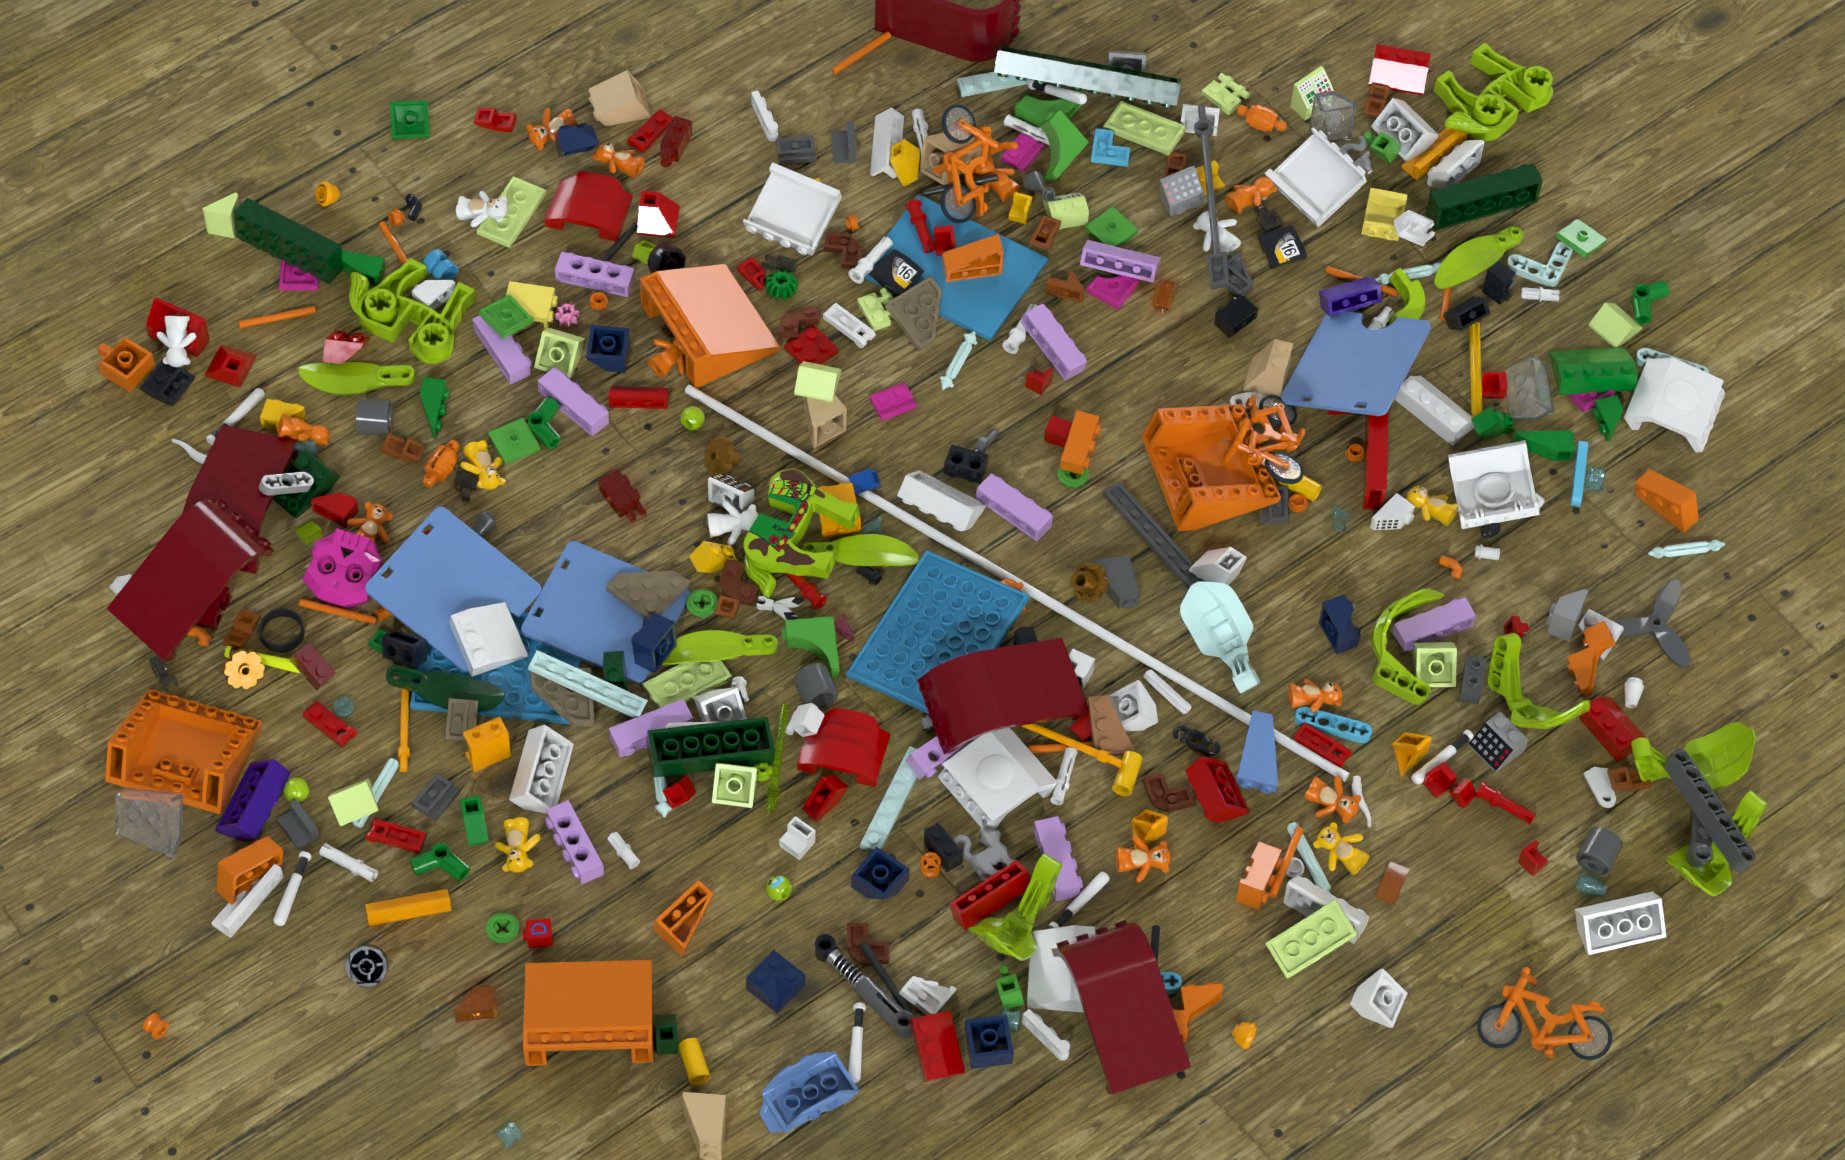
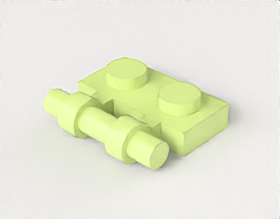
M1220 73L1218 79L1222 82L1219 84L1213 80L1202 90L1201 95L1230 115L1241 105L1242 100L1239 97L1242 96L1244 99H1247L1250 93L1246 91L1244 86L1235 83L1232 77ZM1230 87L1234 92L1231 93L1227 88Z
M887 288L880 290L882 297L878 298L874 292L857 299V303L873 331L891 325L890 318L893 317L883 308V305L894 299L892 293L888 292Z

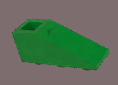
M341 249L344 272L348 275L352 272H357L366 276L369 286L375 287L381 283L386 270L384 258Z
M423 377L420 389L421 405L433 439H436L437 433L442 430L441 417L445 416L446 413L445 400H449L450 388H447V380Z
M1514 431L1512 443L1525 441L1527 451L1552 461H1572L1575 446L1572 431Z

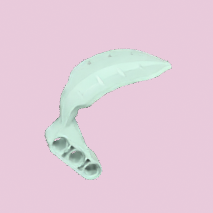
M1198 581L1192 584L1180 605V614L1200 651L1208 656L1220 657L1232 669V679L1240 694L1259 685L1261 682L1249 663L1247 642L1254 627L1237 594L1225 583Z

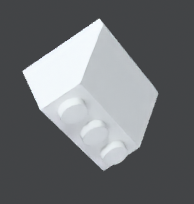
M1396 98L1391 99L1371 125L1378 134L1383 132L1397 141L1401 148L1398 154L1405 161H1409L1428 150L1439 136L1405 101Z
M1467 140L1460 146L1456 145L1451 154L1444 156L1436 167L1433 166L1429 170L1427 184L1433 189L1460 183L1480 165L1485 142L1483 140Z

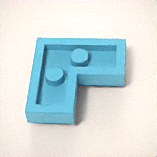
M1096 128L1091 162L1128 167L1130 147L1112 145L1114 130Z

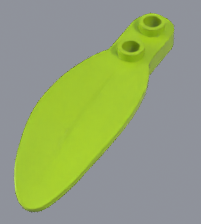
M1509 226L1495 235L1477 237L1461 244L1445 258L1438 268L1434 279L1435 286L1438 289L1451 288L1485 272L1502 258L1504 252L1521 243L1524 236L1523 231L1519 227Z
M344 362L343 364L312 363L302 365L298 370L299 376L310 386L337 395L362 394L384 386H406L412 384L416 379L415 371L409 365L381 367L376 364L363 362Z
M879 534L854 535L833 542H809L801 547V550L812 553L829 551L834 553L836 562L855 566L917 565L920 560L917 552L906 543Z
M719 630L693 632L676 639L677 646L664 661L663 665L726 660L741 655H770L777 651L778 640L773 635L745 636Z

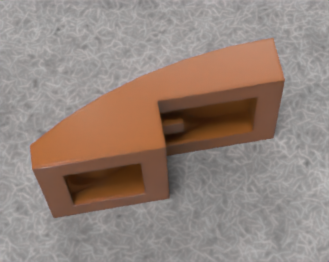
M1371 84L1364 115L1378 117L1385 108L1390 87Z
M1171 152L1167 158L1163 178L1184 170L1187 155Z
M389 433L380 452L400 460L419 463L426 446L410 438L405 441Z
M722 593L715 614L734 619L741 604L740 600L727 597Z
M242 609L234 619L232 629L223 639V646H232L236 650L239 648L244 649L258 625L260 616Z
M1628 767L1607 770L1612 790L1631 791L1649 789L1652 786L1650 779L1646 780L1647 782H1643L1640 779L1638 769L1628 770Z
M1390 861L1375 897L1395 905L1410 869Z

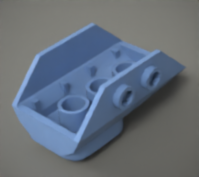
M835 1051L814 1053L811 1056L806 1055L793 1066L784 1067L762 1090L763 1105L759 1115L770 1133H787L809 1120L817 1119L821 1113L831 1111L846 1103L860 1091Z

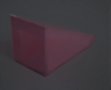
M842 614L834 622L835 631L853 643L854 634L844 614Z

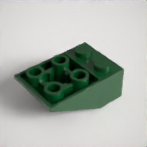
M305 449L302 450L286 473H309L314 479L310 490L307 492L279 494L273 497L276 503L296 519L312 506L311 500L313 498L325 496L341 477L314 453ZM282 481L284 485L291 486L287 481Z

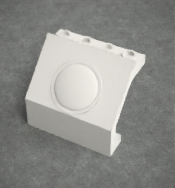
M1673 357L1647 359L1624 419L1632 430H1639L1642 422L1656 423L1685 436L1695 452H1702L1725 396V392L1722 389L1724 380Z
M1525 441L1448 455L1456 502L1459 505L1458 512L1462 529L1540 515Z
M1010 728L993 731L978 737L944 762V769L938 776L940 781L984 831L989 829L995 830L1010 811L1038 792L1042 798L1048 797L1058 783Z

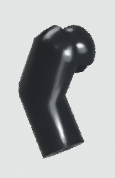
M408 194L405 197V201L410 208L408 219L416 221L422 209V204L416 196Z
M1500 522L1491 523L1486 528H1483L1481 530L1482 537L1484 539L1488 537L1493 538L1499 534Z

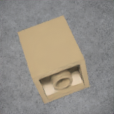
M628 70L589 88V101L595 110L593 115L596 121H600L604 126L652 117L644 88Z
M959 130L949 132L958 140H965L968 135ZM945 133L924 137L920 172L943 185L948 184L947 172L935 174L934 167L944 163L943 156L946 153H955L975 139L972 138L964 144H957L949 140ZM982 145L959 159L968 164L970 160L980 156Z
M1274 339L1252 358L1243 391H1256L1281 398L1289 372L1294 343Z
M834 395L833 402L804 397V410L813 448L846 431L847 409L836 395Z
M683 1092V1114L700 1159L722 1160L726 1121V1095Z

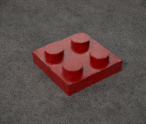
M811 325L801 332L798 337L784 344V349L799 364L805 361L821 365L838 353V348L815 325Z

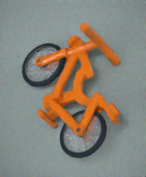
M955 104L949 106L943 113L941 121L943 132L949 140L957 144L967 143L972 138L976 140L955 153H946L943 156L944 163L935 166L934 173L941 174L947 172L949 186L943 190L940 198V205L944 215L952 222L964 223L974 213V198L976 200L977 217L983 216V213H986L988 209L987 202H984V187L976 185L973 181L972 174L974 168L977 165L980 168H984L987 156H992L994 153L1004 149H1017L1018 144L1016 142L999 143L993 140L991 137V127H980V130L977 129L972 112L963 105ZM982 145L980 156L973 158L968 164L959 159ZM958 171L965 174L968 188L960 184Z
M1252 395L1251 398L1247 399L1245 408L1250 410L1251 420L1249 418L1243 420L1237 436L1221 460L1222 465H1228L1237 450H1240L1247 455L1248 464L1256 465L1259 463L1265 466L1267 472L1274 479L1285 484L1300 482L1304 472L1299 462L1287 454L1273 453L1280 450L1287 452L1296 450L1305 435L1306 430L1304 428H1300L1298 434H1294L1290 427L1297 420L1295 408L1292 405L1284 404L1280 397L1266 396L1259 402L1258 409L1256 396ZM1250 423H1261L1264 427V433L1259 434L1256 431H1252L1249 446L1243 444L1242 441ZM1271 423L1277 425L1279 433L1272 429ZM1269 438H1272L1278 442L1273 445L1256 449L1257 444H1261L1267 441Z
M1523 967L1520 972L1521 976L1515 986L1504 985L1503 998H1508L1506 1004H1497L1485 1009L1480 1015L1477 1024L1479 1036L1485 1044L1499 1049L1509 1047L1518 1040L1522 1030L1520 1016L1514 1010L1517 1005L1533 1037L1531 1041L1532 1046L1538 1051L1545 1050L1544 1054L1547 1058L1555 1059L1554 1046L1569 1045L1570 1050L1577 1057L1584 1060H1596L1604 1056L1612 1044V1033L1605 1021L1595 1016L1583 1017L1582 1013L1588 1011L1604 1013L1605 1008L1600 1007L1601 1003L1589 1001L1588 1006L1572 1004L1570 1011L1565 1015L1557 1016L1551 1014L1545 1006L1550 1002L1548 997L1524 990L1526 983L1531 985L1537 984V978L1530 975L1529 967ZM1523 998L1536 1002L1540 1015L1546 1020L1540 1032ZM1576 1020L1569 1028L1568 1035L1550 1036L1556 1024L1562 1025Z

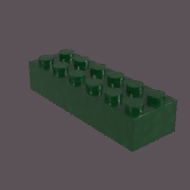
M1531 163L1513 169H1506L1499 173L1488 174L1481 178L1470 179L1463 183H1455L1445 188H1437L1430 191L1426 216L1433 220L1434 225L1432 227L1434 231L1534 204L1538 202L1543 179L1535 164Z
M246 198L234 211L236 237L239 240L253 245L256 249L263 250L272 257L280 260L283 259L286 264L296 266L303 273H309L319 281L329 285L343 271L340 244L249 198Z
M768 717L647 731L646 747L653 778L715 771L716 762L747 767L760 763L773 764L775 756Z

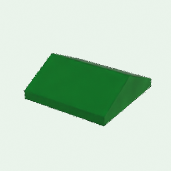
M427 100L390 102L392 139L429 138Z

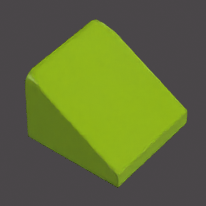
M642 240L635 245L632 257L647 264L650 252L657 245Z
M313 521L295 530L305 545L323 536L321 528Z

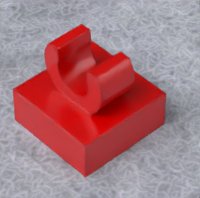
M1512 616L1503 625L1505 635L1516 633L1521 638L1524 637L1523 632L1529 631L1528 624L1521 623L1519 616Z
M1464 778L1461 783L1455 784L1456 788L1454 791L1449 790L1451 798L1456 799L1458 806L1465 808L1476 796L1471 780Z

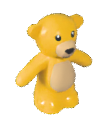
M484 440L468 443L463 451L471 464L462 462L461 467L464 470L479 475L477 487L493 490L499 485H504L506 480L500 478L496 471L502 463V458L497 457L491 463V457L487 450L488 446Z
M1413 487L1406 496V500L1414 505L1415 508H1421L1425 521H1429L1432 516L1447 527L1455 519L1459 510L1458 504L1446 503L1448 500L1447 495L1429 497L1424 487Z
M524 817L507 819L503 822L509 845L495 842L494 846L501 852L508 854L507 863L502 866L503 871L520 873L534 865V862L529 859L526 852L539 842L540 835L535 834L527 841L529 820Z
M1333 822L1329 827L1327 826L1319 832L1317 840L1313 845L1316 849L1330 850L1328 861L1330 871L1335 870L1336 861L1339 858L1346 869L1352 875H1355L1367 863L1369 855L1350 844L1361 841L1363 836L1361 834H1354L1341 838L1337 831L1338 826Z

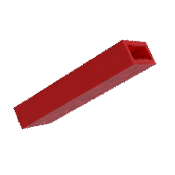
M1389 410L1382 416L1365 414L1363 509L1380 510L1384 504L1387 490Z

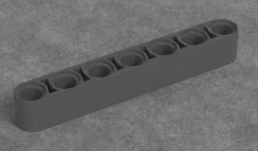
M1675 749L1664 763L1666 771L1731 868L1738 873H1744L1756 859L1755 852L1689 754L1683 749Z

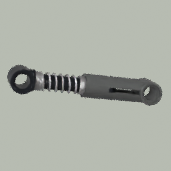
M822 934L818 936L815 940L816 958L822 962H828L833 967H836V970L840 971V974L844 975L845 979L848 978V982H852L855 992L893 1028L896 1036L899 1038L910 1037L912 1030L909 1021L914 1018L913 1014L904 1010L870 976L862 975V972H858V968H854V964L851 965L850 960L847 961L846 957L842 956L841 951L836 946L835 939L831 935ZM827 946L829 947V949L824 950L821 949V947ZM905 1022L909 1025L901 1026L899 1024Z

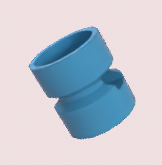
M440 249L431 251L422 263L426 265L427 271L431 275L433 274L436 280H453L458 273V266L448 259Z

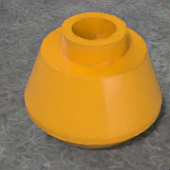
M328 181L319 183L315 190L316 200L323 207L335 203L340 196L338 188Z
M1242 1022L1241 1025L1236 1024L1232 1032V1036L1235 1037L1234 1041L1243 1050L1249 1049L1258 1027L1255 1023Z

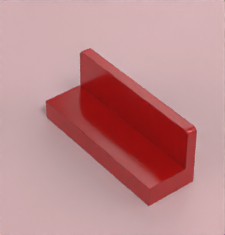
M611 386L609 390V408L668 409L669 391L668 388Z

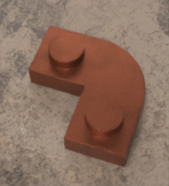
M825 233L824 252L842 253L841 268H855L862 256L861 244L853 239L852 235L847 233Z
M820 307L796 308L785 313L780 320L779 339L798 337L801 325L819 324L821 317Z
M726 559L720 576V587L727 597L740 600L742 604L754 606L759 586L741 581L746 563Z
M1163 773L1143 777L1142 782L1148 798L1157 809L1172 812L1194 806L1195 802L1188 785L1169 790Z
M847 923V950L854 960L864 964H871L859 946L862 942L866 941L881 964L889 963V941H868V923Z

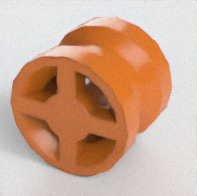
M932 852L925 853L920 861L921 874L927 878H934L939 875L941 868L940 857Z
M152 1013L145 1020L142 1028L145 1032H150L152 1037L157 1040L167 1032L170 1024L166 1020H161L159 1014Z

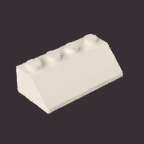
M1410 376L1402 383L1395 400L1451 446L1455 445L1474 428L1471 421L1473 417L1422 376Z
M920 470L905 476L897 495L902 498L904 503L918 506L921 512L931 513L941 522H949L958 531L971 529L986 508V504Z
M546 725L530 729L509 800L524 810L545 814L546 809L557 805L574 744Z
M1297 875L1287 883L1283 903L1306 917L1336 899L1358 934L1350 940L1353 944L1356 943L1366 928L1369 916L1363 910L1350 906L1344 899H1338L1331 895L1328 890L1314 885L1307 878Z
M1653 891L1575 909L1577 929L1588 955L1666 937L1662 898Z

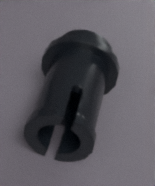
M858 566L856 569V573L867 579L871 585H877L882 579L880 572L873 570L869 566Z

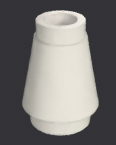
M1630 677L1624 683L1625 707L1637 708L1644 689L1641 679Z

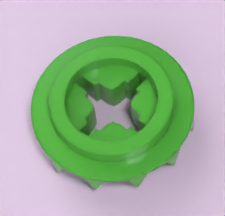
M1060 467L1058 469V478L1061 484H1065L1067 488L1070 486L1075 488L1080 485L1084 486L1085 482L1088 481L1089 471L1087 468H1085L1083 475L1074 473L1076 475L1075 479L1070 476L1071 472L1062 470Z
M706 589L693 591L686 601L688 612H691L694 617L700 616L701 619L704 616L710 617L715 612L718 604L716 595ZM702 599L706 604L703 609L699 605Z
M508 913L495 914L486 924V933L491 941L493 940L497 944H508L509 941L515 940L517 934H519L518 920ZM507 926V932H499V927Z

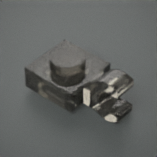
M1261 201L1259 206H1256L1257 208H1254L1257 215L1256 220L1265 233L1282 227L1283 222L1275 210H1268L1263 201Z
M770 254L765 255V260L769 261V263L762 262L764 270L776 268V272L778 269L784 272L787 269L788 273L793 272V275H795L796 260L778 255L777 258Z
M456 470V491L462 490V502H469L470 490H476V474L467 470Z
M157 656L149 659L151 670L165 691L169 690L167 685L169 682H173L175 686H178L177 678L166 673L169 670L164 661L160 662Z

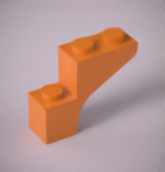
M1605 621L1584 629L1585 638H1582L1586 649L1568 656L1570 662L1567 665L1571 676L1575 675L1577 679L1574 681L1578 693L1582 691L1585 697L1593 693L1599 657L1607 649L1616 645Z
M1211 982L1199 986L1189 984L1181 987L1179 996L1181 1010H1172L1183 1042H1187L1188 1023L1221 1000L1223 992L1222 983L1216 984Z

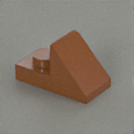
M1043 215L1029 244L1051 250L1053 248V240L1061 226V221Z
M1071 270L1067 281L1048 277L1046 295L1083 303L1085 289Z

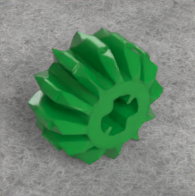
M779 269L777 273L771 272L770 277L766 279V291L769 293L770 298L775 297L777 301L780 298L786 301L787 297L792 299L793 294L797 292V278H794L793 272L788 273L787 269L784 272H781Z

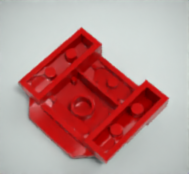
M579 172L570 179L560 180L544 219L545 227L563 230L566 222L599 229V237L601 239L616 242L620 237L633 195L624 191L615 178L592 172Z
M833 708L825 713L817 734L805 737L797 762V770L817 774L818 768L822 767L857 775L856 783L876 787L890 739V733L880 729L875 718L871 715L848 709Z

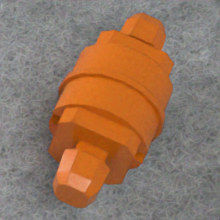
M1252 104L1251 108L1248 109L1247 106L1239 105L1237 109V114L1242 117L1247 116L1245 122L1249 123L1250 127L1256 128L1257 131L1272 132L1275 127L1276 130L1283 132L1287 128L1288 124L1281 119L1278 121L1279 115L1275 113V110L1269 109L1268 106L1264 107L1259 104L1255 106Z
M451 440L446 446L439 445L434 453L430 455L424 467L426 475L423 479V484L426 487L431 488L437 481L444 482L453 471L459 460L456 455L459 449L457 441Z

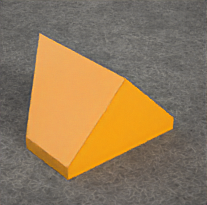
M1405 732L1392 743L1401 777L1428 754L1431 743L1430 736Z
M1147 809L1131 819L1133 835L1139 836L1147 846L1166 833L1167 815Z

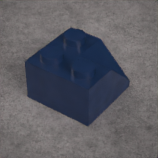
M587 123L571 127L570 124L560 126V129L554 135L559 157L594 150L599 145L593 126H587Z
M591 325L586 359L605 371L626 373L630 345L629 328Z
M1345 595L1323 602L1319 624L1336 654L1358 647L1361 637L1358 627H1354L1352 623L1353 604L1350 600H1347Z
M655 612L644 621L642 628L631 639L635 664L653 673L657 672L677 646L673 621Z
M876 846L851 875V887L867 898L885 900L897 895L909 881V868Z
M775 950L746 977V990L777 1014L805 986V974Z
M1007 1015L965 1020L964 1033L971 1069L1013 1064L1014 1051Z

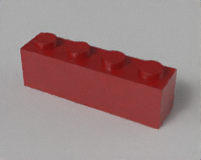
M1015 860L950 902L954 920L966 931L969 927L979 923L1025 893L1030 883L1028 870Z

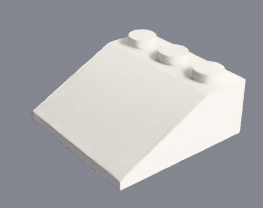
M506 602L471 608L451 615L449 624L471 677L528 657Z

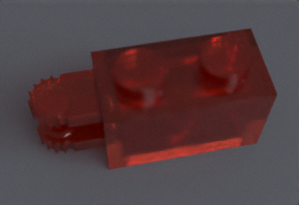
M674 116L660 143V164L662 167H670L673 161L679 162L692 136V121Z
M616 470L598 480L600 493L619 518L626 515L629 521L634 522L636 517L632 511L637 510L642 517L647 514L639 501L641 496L638 490L631 487L630 481L625 474L622 475L619 470Z

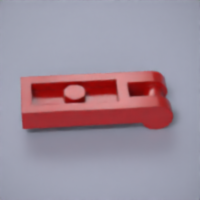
M659 109L634 135H630L627 144L631 147H637L639 152L644 153L674 123V118Z
M317 700L302 713L304 719L341 748L347 745V741L350 738L353 739L358 734L352 726L347 725Z
M1305 722L1293 738L1294 741L1340 768L1345 764V759H1349L1352 754L1349 748ZM1334 751H1336L1337 753H1339V755H1338V756L1334 755V754H1333Z
M372 819L370 824L371 830L367 832L365 839L372 843L379 842L420 854L427 835L422 831L379 819Z

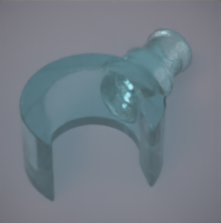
M316 441L294 444L295 450L302 451L305 449L315 455L318 454Z
M1337 505L1332 506L1334 511L1333 527L1338 531H1345L1346 525L1339 523L1337 520L1350 521L1351 516L1347 512L1341 511Z
M877 516L874 522L866 524L863 534H868V531L874 530L881 535L880 525L883 519Z

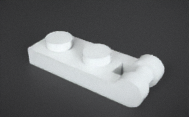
M759 91L751 92L752 107L769 141H776L778 139V124L773 121L771 111H767L765 98L760 96Z
M837 303L832 305L823 314L825 321L853 340L859 348H863L867 345L868 340H872L876 336L870 327Z
M1030 1009L1023 1013L1022 1023L1059 1060H1066L1069 1057V1042L1060 1040L1055 1030L1051 1027L1048 1028L1043 1023L1039 1014L1033 1013Z

